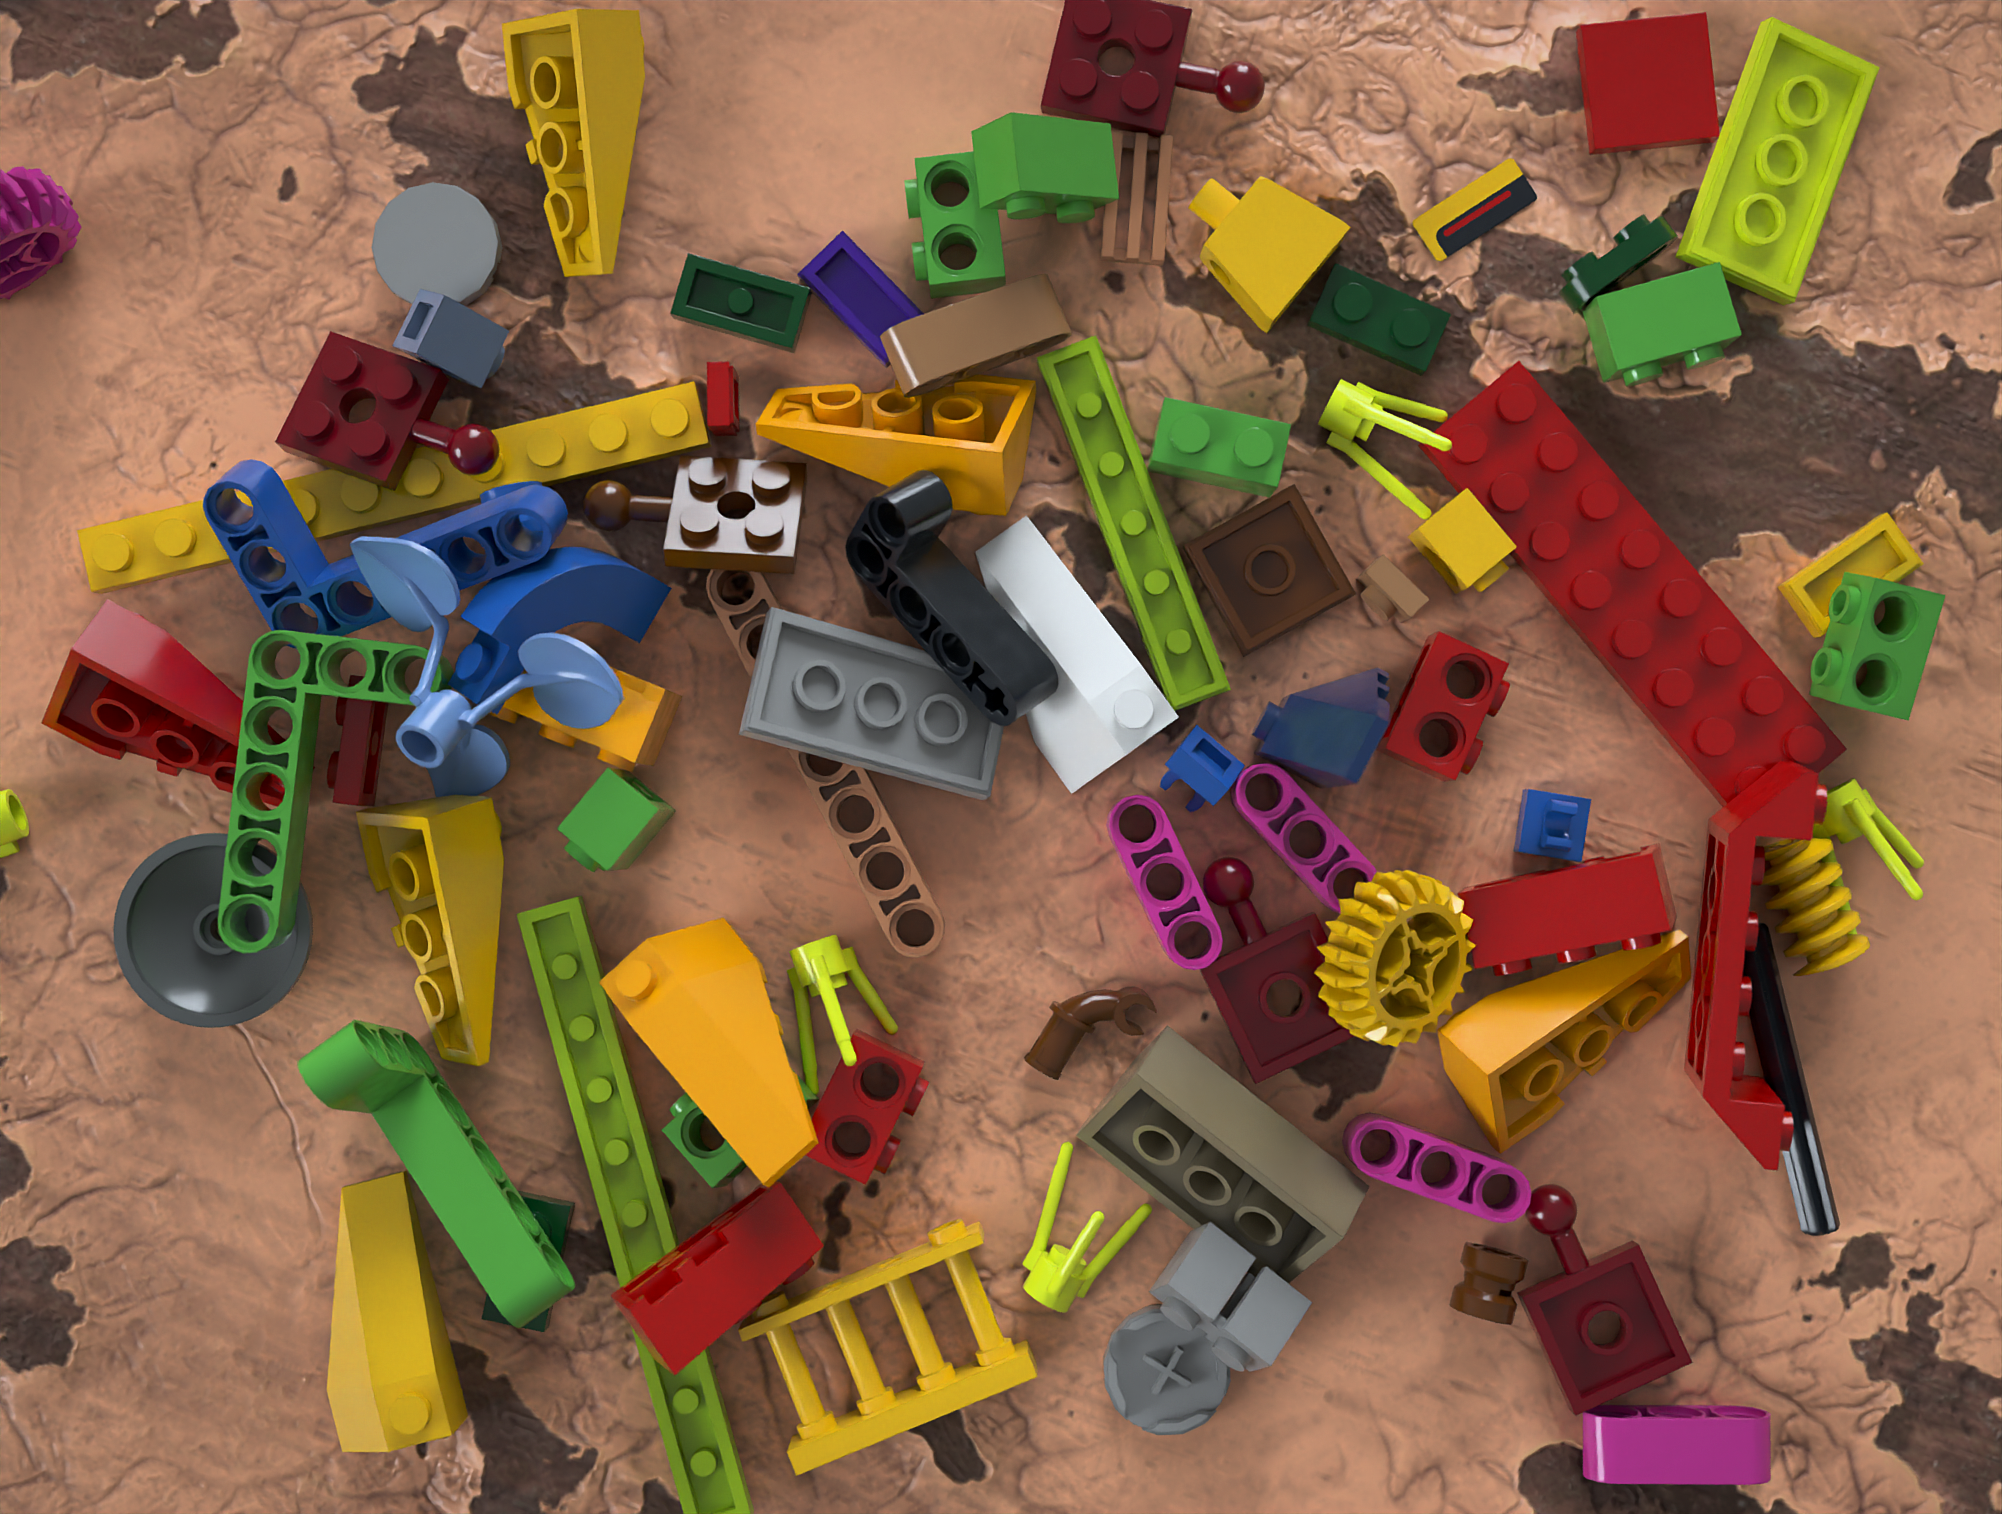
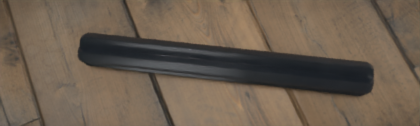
M1758 923L1756 948L1754 951H1745L1742 975L1750 977L1752 983L1749 1016L1765 1081L1785 1105L1784 1111L1791 1112L1793 1116L1791 1148L1789 1151H1782L1801 1230L1804 1234L1811 1236L1825 1235L1837 1231L1840 1221L1769 927L1765 923Z

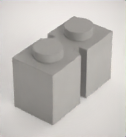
M1208 1222L1190 1231L1149 1293L1163 1303L1160 1307L1161 1312L1174 1324L1188 1331L1199 1327L1206 1332L1204 1336L1214 1343L1211 1348L1212 1352L1229 1367L1241 1372L1245 1369L1251 1372L1269 1367L1277 1358L1312 1302L1267 1266L1263 1267L1256 1277L1250 1273L1246 1274L1256 1257L1213 1223Z

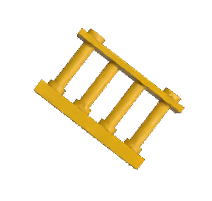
M956 1219L942 1224L927 1233L930 1242L788 1300L784 1291L766 1296L762 1300L761 1306L742 1321L738 1329L742 1342L766 1333L800 1417L801 1423L797 1425L799 1433L792 1435L787 1449V1454L796 1476L1038 1377L1037 1362L1028 1340L1026 1339L1013 1345L1011 1338H1003L969 1254V1249L984 1244V1231L980 1221L966 1227L963 1219ZM945 1260L980 1347L975 1353L978 1360L956 1369L953 1368L951 1362L944 1363L909 1276L913 1272ZM884 1284L920 1370V1374L916 1376L917 1385L895 1394L891 1386L885 1387L850 1302V1298ZM826 1309L861 1396L856 1401L858 1409L836 1418L832 1411L824 1410L790 1325L793 1321Z

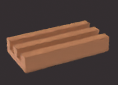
M1111 131L1118 192L1122 151L1134 152L1127 248L1115 247L1118 200L1104 205L1100 261L1163 266L1174 135H1161L1160 138L1148 137V133H1136L1135 136H1126L1121 131ZM1147 153L1158 154L1151 250L1140 249Z

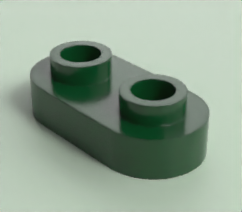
M1643 214L1613 237V240L1618 245L1600 259L1592 251L1565 270L1561 276L1567 284L1558 294L1575 314L1586 308L1595 297L1606 294L1657 257L1678 238V235L1663 216L1650 222L1645 214Z

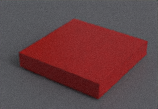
M1706 12L1580 25L1576 31L1589 155L1714 143L1719 138L1720 130Z

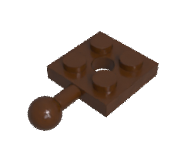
M680 455L673 497L634 496L619 482L601 481L587 491L583 501V511L586 519L593 527L605 532L620 530L631 520L668 523L663 547L665 566L795 574L807 486V463ZM733 509H743L750 512L742 519H729L722 516L725 512Z

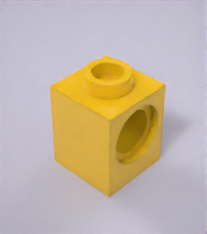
M1468 488L1455 496L1407 536L1455 594L1467 589L1471 585L1479 593L1490 586L1509 569L1502 559L1517 547Z

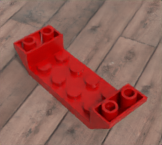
M1791 761L1778 762L1708 819L1684 1063L1685 1072L1704 1100L1764 1169L1778 1171L1780 1151H1789L1791 1148L1793 1116L1791 1112L1784 1111L1785 1105L1762 1077L1743 1075L1745 1068L1744 1042L1736 1041L1738 1016H1748L1752 998L1751 978L1742 976L1745 951H1754L1758 938L1757 912L1749 911L1751 885L1760 886L1762 884L1765 870V850L1763 846H1756V836L1812 841L1814 824L1822 825L1826 815L1827 788L1825 785L1818 784L1819 773Z

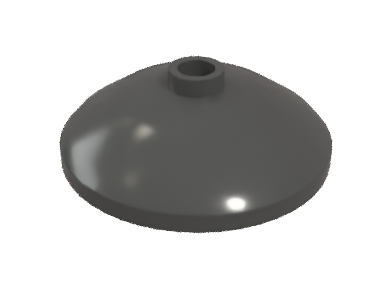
M205 833L187 836L166 844L151 854L137 867L128 879L119 898L114 918V945L117 959L132 989L148 1006L171 1020L195 1027L214 1028L231 1026L249 1021L272 1009L298 982L307 964L312 946V912L307 894L301 882L299 883L295 924L292 934L283 944L256 953H241L232 950L223 942L217 932L228 838V834ZM257 843L252 852V860L255 867L261 873L267 875L276 865L277 854L268 847ZM253 904L246 912L244 918L245 927L249 934L261 940L268 932L269 917L264 909Z

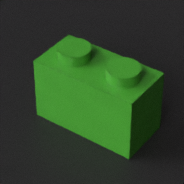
M1010 112L971 131L980 208L1007 210V217L1010 219H1030L1047 213L1056 214L1057 221L1060 223H1079L1093 219L1095 217V209L1119 199L1111 124Z
M1720 262L1597 296L1582 311L1603 383L1624 378L1626 387L1646 383L1663 376L1662 367L1685 361L1686 368L1689 370L1717 362L1725 358L1723 349L1742 335Z
M1165 397L1159 412L1147 470L1152 473L1270 498L1279 485L1291 424Z
M608 767L557 829L570 839L564 849L590 871L595 872L598 868L603 871L628 869L676 810L629 771Z

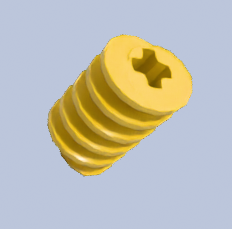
M1812 838V841L1785 839L1764 847L1765 861L1770 862L1771 868L1764 873L1761 885H1778L1780 888V892L1767 901L1765 905L1767 909L1788 910L1789 916L1774 927L1776 933H1797L1799 940L1783 951L1785 957H1806L1808 963L1793 974V976L1811 975L1834 969L1862 955L1870 947L1868 936L1848 934L1861 923L1859 912L1838 910L1852 898L1850 888L1828 886L1842 875V867L1839 863L1819 862L1833 850L1832 841L1826 838Z

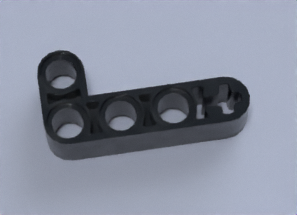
M918 470L872 497L867 502L847 538L845 545L846 557L850 567L861 581L973 704L993 723L1000 726H1009L1056 692L1059 685L1057 671L1043 650L938 538L951 517L953 510L952 498L948 488L938 476L927 470Z

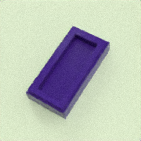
M843 230L797 274L799 280L811 289V292L886 368L891 363L880 336L891 327L924 314Z

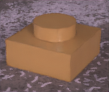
M1384 554L1373 561L1357 578L1366 588L1361 593L1363 600L1374 612L1387 621L1394 616L1402 623L1412 618L1429 600Z

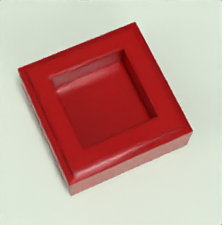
M729 361L707 362L708 427L715 436H737V432H740L739 375Z

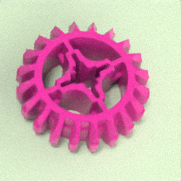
M23 166L14 167L7 173L0 170V299L6 298L9 300L13 293L27 288L39 277L47 274V271L53 265L62 263V254L73 249L77 242L75 237L82 228L78 222L79 216L71 206L73 205L72 200L62 186H57L51 176L45 175L40 168L26 170Z

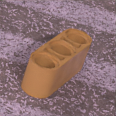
M1039 274L901 322L886 330L880 336V339L904 397L910 398L1049 349L1069 338L1072 332L1047 274Z

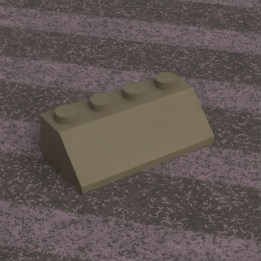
M1166 1026L1135 1058L1076 1134L1078 1138L1191 1228L1196 1229L1211 1222L1256 1257L1248 1269V1273L1256 1277L1260 1270L1267 1266L1287 1283H1290L1344 1238L1370 1187L1169 1026Z

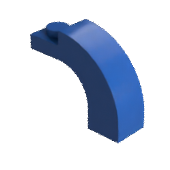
M585 547L549 549L546 555L536 562L492 578L468 604L460 617L479 628V631L472 643L467 645L460 653L456 662L455 672L448 685L479 705L522 674L525 668L519 659L518 650L527 639L541 633H555L561 628L575 623L597 622L605 624L640 643L672 588L627 562L603 551ZM505 702L491 712L498 715Z

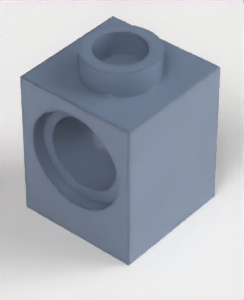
M420 289L392 346L427 365L441 369L444 374L457 381L482 388L485 380L493 376L502 363L505 352L503 343L509 330L444 294Z

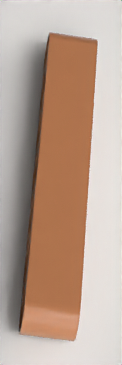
M711 569L706 583L709 600L752 679L756 661L751 649L752 641L755 635L763 630L767 611L771 607L783 609L762 572ZM736 573L751 575L755 584L752 597L741 605H729L726 603L722 594L726 579ZM787 748L889 943L897 952L906 957L918 958L930 954L938 947L944 936L945 920L942 911L867 769L843 763L841 769L835 774L821 776L811 766V754ZM856 795L868 799L874 809V820L871 826L860 833H853L847 830L842 825L839 817L843 802ZM882 852H889L898 856L904 866V877L901 883L892 889H882L876 886L869 875V865L872 859ZM912 909L922 910L932 918L934 934L927 943L911 945L900 936L898 930L899 919L906 911Z

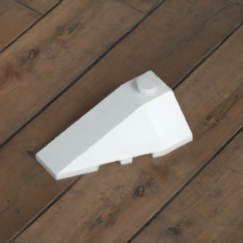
M1027 515L975 552L987 591L1043 650L1057 671L1059 685L1056 692L1028 711L1026 716L1034 743L1071 794L1179 717L1133 653Z

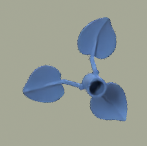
M359 537L350 543L353 555L364 578L390 616L414 632H424L431 626L434 628V636L419 685L409 696L410 701L417 708L397 730L396 742L399 749L408 759L420 766L426 767L431 777L436 797L455 794L477 796L493 788L504 778L510 768L509 752L504 742L494 731L476 723L521 689L533 687L537 703L550 717L563 725L580 729L594 728L604 724L611 718L625 699L623 697V689L616 675L600 655L575 638L557 633H541L527 639L520 646L518 656L528 674L517 676L474 709H471L468 701L455 691L442 690L432 693L430 691L449 631V623L444 615L451 614L460 603V591L456 579L444 561L434 552L412 541L384 537Z

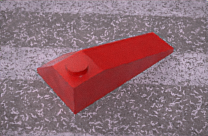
M107 599L72 646L41 723L101 755L121 760L126 752L156 760L157 771L178 777L182 769L210 776L211 781L219 790L233 793L244 702L166 630L149 622L140 614L131 612ZM267 724L268 734L276 744L279 745L286 741ZM272 773L263 780L260 787V797L263 803L278 807L283 801L285 788L281 779Z

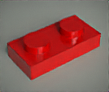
M350 675L348 686L353 687L359 684L364 676ZM338 697L336 703V723L339 726H343L340 750L334 751L331 754L327 768V785L329 789H334L332 803L374 807L389 703Z

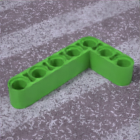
M286 630L270 631L260 636L253 644L248 661L218 914L219 934L223 942L232 950L241 953H256L272 949L283 944L292 934L296 917L322 695L415 706L409 699L412 692L405 684V672L413 661L423 658L426 660L429 649L409 644ZM293 644L300 654V666L293 676L283 679L275 668V659L282 647ZM358 651L366 661L367 671L359 684L349 687L340 676V666L342 660L348 654ZM442 654L430 691L432 693L452 690L448 682L454 674L453 668L449 660ZM283 708L292 719L293 729L289 738L278 745L270 738L267 724L271 715ZM272 773L281 779L285 788L283 801L275 809H269L260 797L261 784ZM262 839L268 840L277 852L276 865L267 875L261 873L255 867L252 860L254 846ZM253 904L264 909L269 917L268 932L261 940L249 934L245 927L244 918L246 912Z
M353 1020L298 1061V1068L305 1083L313 1094L327 1107L373 1115L491 1300L509 1323L521 1329L575 1288L574 1279L566 1264L429 1055L413 1036L404 1030Z

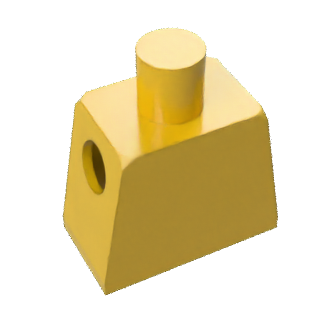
M1261 176L1240 200L1215 179L1211 178L1197 193L1188 209L1215 230L1203 245L1200 254L1203 264L1266 334L1339 247L1351 228L1339 218L1272 180Z

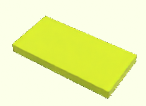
M1774 17L1762 21L1675 258L1698 268L1720 262L1725 280L1781 305L1794 303L1880 67Z

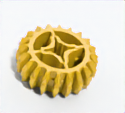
M1395 870L1393 873L1376 872L1371 882H1356L1354 899H1338L1341 914L1337 920L1325 921L1331 933L1328 942L1317 946L1319 951L1325 956V962L1314 972L1325 983L1318 997L1330 1006L1328 1015L1333 1017L1338 1024L1350 1030V1034L1358 1038L1397 1047L1400 1042L1416 1044L1421 1036V1032L1436 1033L1438 1016L1453 1015L1451 1001L1455 994L1466 993L1460 984L1464 973L1474 969L1466 961L1467 953L1475 947V944L1467 938V932L1472 926L1473 919L1462 913L1464 900L1456 897L1449 887L1442 885V882L1410 870H1405L1404 872Z

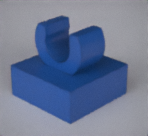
M1196 725L1165 763V766L1169 769L1162 777L1160 787L1166 791L1176 780L1182 779L1195 790V794L1185 807L1189 812H1194L1201 808L1206 800L1214 806L1230 789L1245 765Z
M1523 789L1513 852L1582 862L1591 799Z

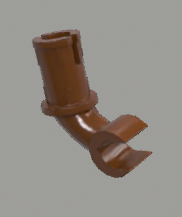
M1134 986L1124 987L1118 991L1106 989L1089 991L1071 997L1062 1003L1053 1001L1049 1008L1054 1013L1024 1059L1039 1072L1052 1079L1059 1080L1062 1070L1086 1032L1090 1034L1094 1032L1096 1028L1093 1025L1094 1023L1114 1021L1117 1027L1125 1034L1131 1036L1144 1035L1139 1025L1126 1019L1124 1010H1128L1134 1004H1142L1157 1013L1155 1005L1145 991Z

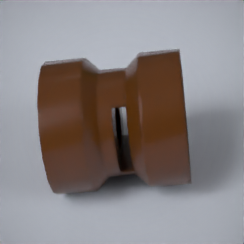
M1466 1242L1460 1260L1465 1269L1463 1275L1465 1279L1454 1286L1449 1305L1457 1311L1476 1318L1500 1324H1513L1517 1303L1513 1296H1511V1293L1514 1291L1515 1285L1524 1280L1528 1260L1495 1247Z

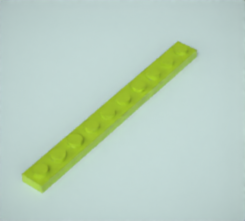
M577 896L516 915L621 1288L680 1243L612 1000L599 983L605 975L582 896ZM632 1328L683 1514H753L752 1500L709 1347L674 1376L652 1357Z

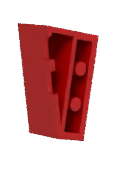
M1660 843L1640 847L1641 851L1605 859L1604 856L1582 860L1581 864L1547 871H1534L1462 889L1457 893L1458 898L1464 900L1462 913L1473 919L1472 926L1467 932V938L1475 944V947L1471 950L1474 968L1492 966L1494 976H1502L1533 968L1530 958L1556 953L1558 963H1569L1596 956L1595 945L1621 940L1623 951L1662 943L1660 933L1671 931L1677 915Z
M776 1181L769 1188L760 1184L610 1296L652 1357L675 1376L730 1327L755 1312L761 1306L762 1300L781 1283L782 1285L790 1284L810 1270L815 1263L811 1257L823 1248L824 1245L781 1182Z

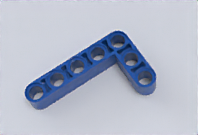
M252 459L240 461L207 490L203 498L205 516L271 631L286 630L341 637L391 618L368 585L354 555L331 564L328 563L280 476L272 467L262 461ZM531 485L396 537V539L412 541L434 552L450 569L456 579L459 591L536 562L544 557L565 527L568 512L565 502L557 492L546 486ZM235 489L245 493L251 500L253 507L243 503L237 497ZM519 515H528L536 519L541 525L543 532H533L526 528L520 521ZM463 537L473 538L479 542L484 548L485 554H478L470 550L464 543ZM267 547L277 550L284 557L285 563L275 559L269 553ZM353 581L365 585L373 597L360 593L354 586ZM299 603L310 607L315 612L317 618L306 614ZM293 644L287 645L291 648H296Z

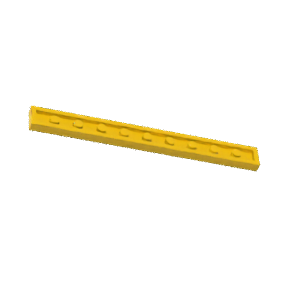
M689 382L490 430L496 436L499 443V458L491 470L481 475H467L458 471L451 464L448 454L424 446L415 449L395 491L334 469L291 478L282 482L316 542L480 503V494L503 485L539 481L542 482L543 486L547 487L712 447L698 387L695 382ZM242 491L236 492L237 497L243 503L253 507L251 500ZM203 500L77 530L91 592L98 594L232 563L205 516ZM267 547L269 553L277 552L274 548Z

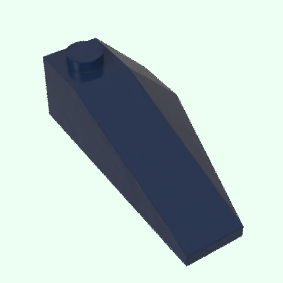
M1377 667L1290 694L1282 699L1279 706L1269 701L1252 732V736L1261 740L1254 754L1320 789L1358 784L1390 723L1389 702L1385 701L1389 694V687L1386 686L1389 673Z

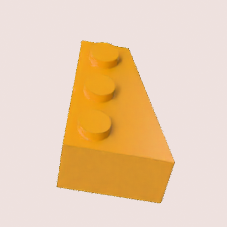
M610 667L623 689V697L625 699L611 718L600 726L580 729L563 725L550 717L540 707L534 697L533 687L521 689L507 699L498 715L493 712L488 714L513 724L516 723L519 714L542 723L538 732L539 735L574 748L577 739L601 748L597 756L598 759L633 772L636 763L654 766L683 696ZM525 669L522 672V674H528Z

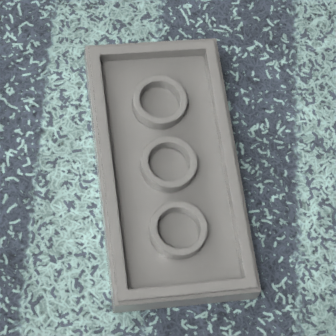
M771 607L766 613L739 735L984 801L991 795L1004 726L990 721L925 650Z

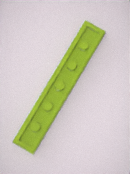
M1092 336L1037 357V364L1164 697L1174 711L1230 691V685L1097 336Z

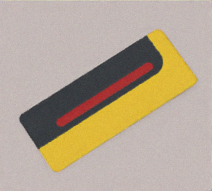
M1509 158L1415 218L1412 224L1435 260L1441 262L1536 201L1537 194L1516 162Z

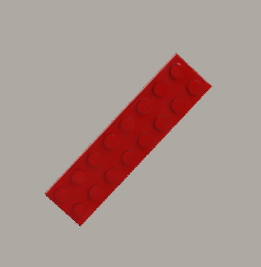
M1520 361L1516 362L1433 432L1452 442V447L1449 451H1442L1423 443L1418 445L1458 493L1468 488L1517 546L1509 553L1722 807L1780 761L1796 762L1812 771L1820 773L1847 750Z

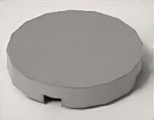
M432 182L410 187L387 204L375 224L372 251L377 272L390 290L409 304H413L419 290L424 289L444 294L458 303L467 306L486 293L494 280L492 276L497 270L498 262L500 263L502 243L497 223L479 199L458 186Z
M1162 1304L1149 1305L1128 1315L1111 1334L1103 1356L1105 1388L1115 1409L1127 1421L1129 1420L1134 1425L1142 1427V1430L1155 1435L1184 1434L1205 1424L1214 1415L1216 1408L1221 1404L1223 1397L1226 1396L1231 1382L1230 1367L1214 1355L1211 1350L1214 1343L1204 1336L1206 1332L1201 1328L1195 1327L1192 1331L1185 1330L1174 1324L1161 1312L1160 1307Z

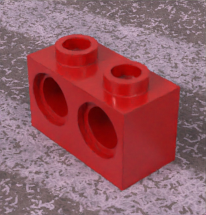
M1438 631L1429 635L1390 717V723L1376 747V751L1443 782L1456 781L1459 772L1468 775L1474 767L1483 747V740L1476 737L1486 714L1494 717L1498 713L1509 691L1510 683L1503 680L1509 663L1443 632ZM1453 664L1466 666L1474 676V690L1466 699L1456 697L1448 689L1446 676ZM1428 721L1441 724L1448 734V746L1439 757L1427 754L1420 745V731Z
M856 1029L851 1036V1043L857 1061L855 1065L847 1066L844 1063L843 1057H841L811 1119L818 1144L805 1156L866 1185L873 1169L885 1175L901 1142V1139L891 1135V1132L901 1111L912 1117L914 1116L929 1081L919 1077L924 1061ZM885 1063L896 1071L899 1078V1087L887 1096L874 1095L864 1084V1070L872 1064ZM848 1121L862 1124L870 1134V1146L860 1153L844 1151L836 1141V1128Z

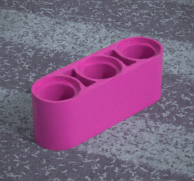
M1263 763L1248 766L1240 772L1230 789L1231 802L1236 811L1323 905L1333 912L1341 913L1339 900L1335 896L1333 889L1336 876L1344 869L1353 868L1360 873L1363 882L1367 883L1372 881L1377 872L1375 867L1280 767ZM1257 774L1268 776L1277 786L1278 795L1276 802L1266 811L1254 809L1246 800V785ZM1301 821H1308L1315 825L1321 837L1318 850L1306 858L1295 854L1289 842L1291 830Z
M1133 795L1122 798L1113 805L1108 813L1106 823L1108 834L1163 951L1170 960L1185 969L1198 970L1209 966L1217 959L1221 952L1223 942L1221 930L1164 810L1158 802L1148 796ZM1133 805L1142 806L1147 809L1152 815L1154 822L1153 831L1150 836L1144 841L1137 843L1125 839L1118 825L1122 812ZM1169 863L1180 874V888L1173 897L1159 900L1152 897L1147 889V875L1156 865ZM1191 921L1199 922L1207 931V946L1197 956L1185 957L1180 955L1174 944L1176 931L1184 923Z
M1370 1112L1356 1116L1348 1123L1343 1132L1342 1144L1345 1154L1360 1171L1372 1178L1492 1222L1508 1223L1515 1221L1526 1212L1530 1205L1532 1192L1527 1178L1521 1171L1496 1156L1387 1116ZM1372 1130H1386L1390 1137V1147L1386 1155L1374 1161L1363 1159L1360 1152L1363 1137ZM1434 1152H1446L1450 1160V1167L1446 1176L1437 1182H1424L1421 1175V1166L1425 1158ZM1496 1174H1506L1510 1187L1505 1199L1497 1204H1485L1482 1197V1189L1486 1180Z
M1598 1405L1583 1412V1476L1589 1480L1611 1484L1754 1485L1767 1483L1771 1480L1770 1413L1754 1407L1731 1405Z

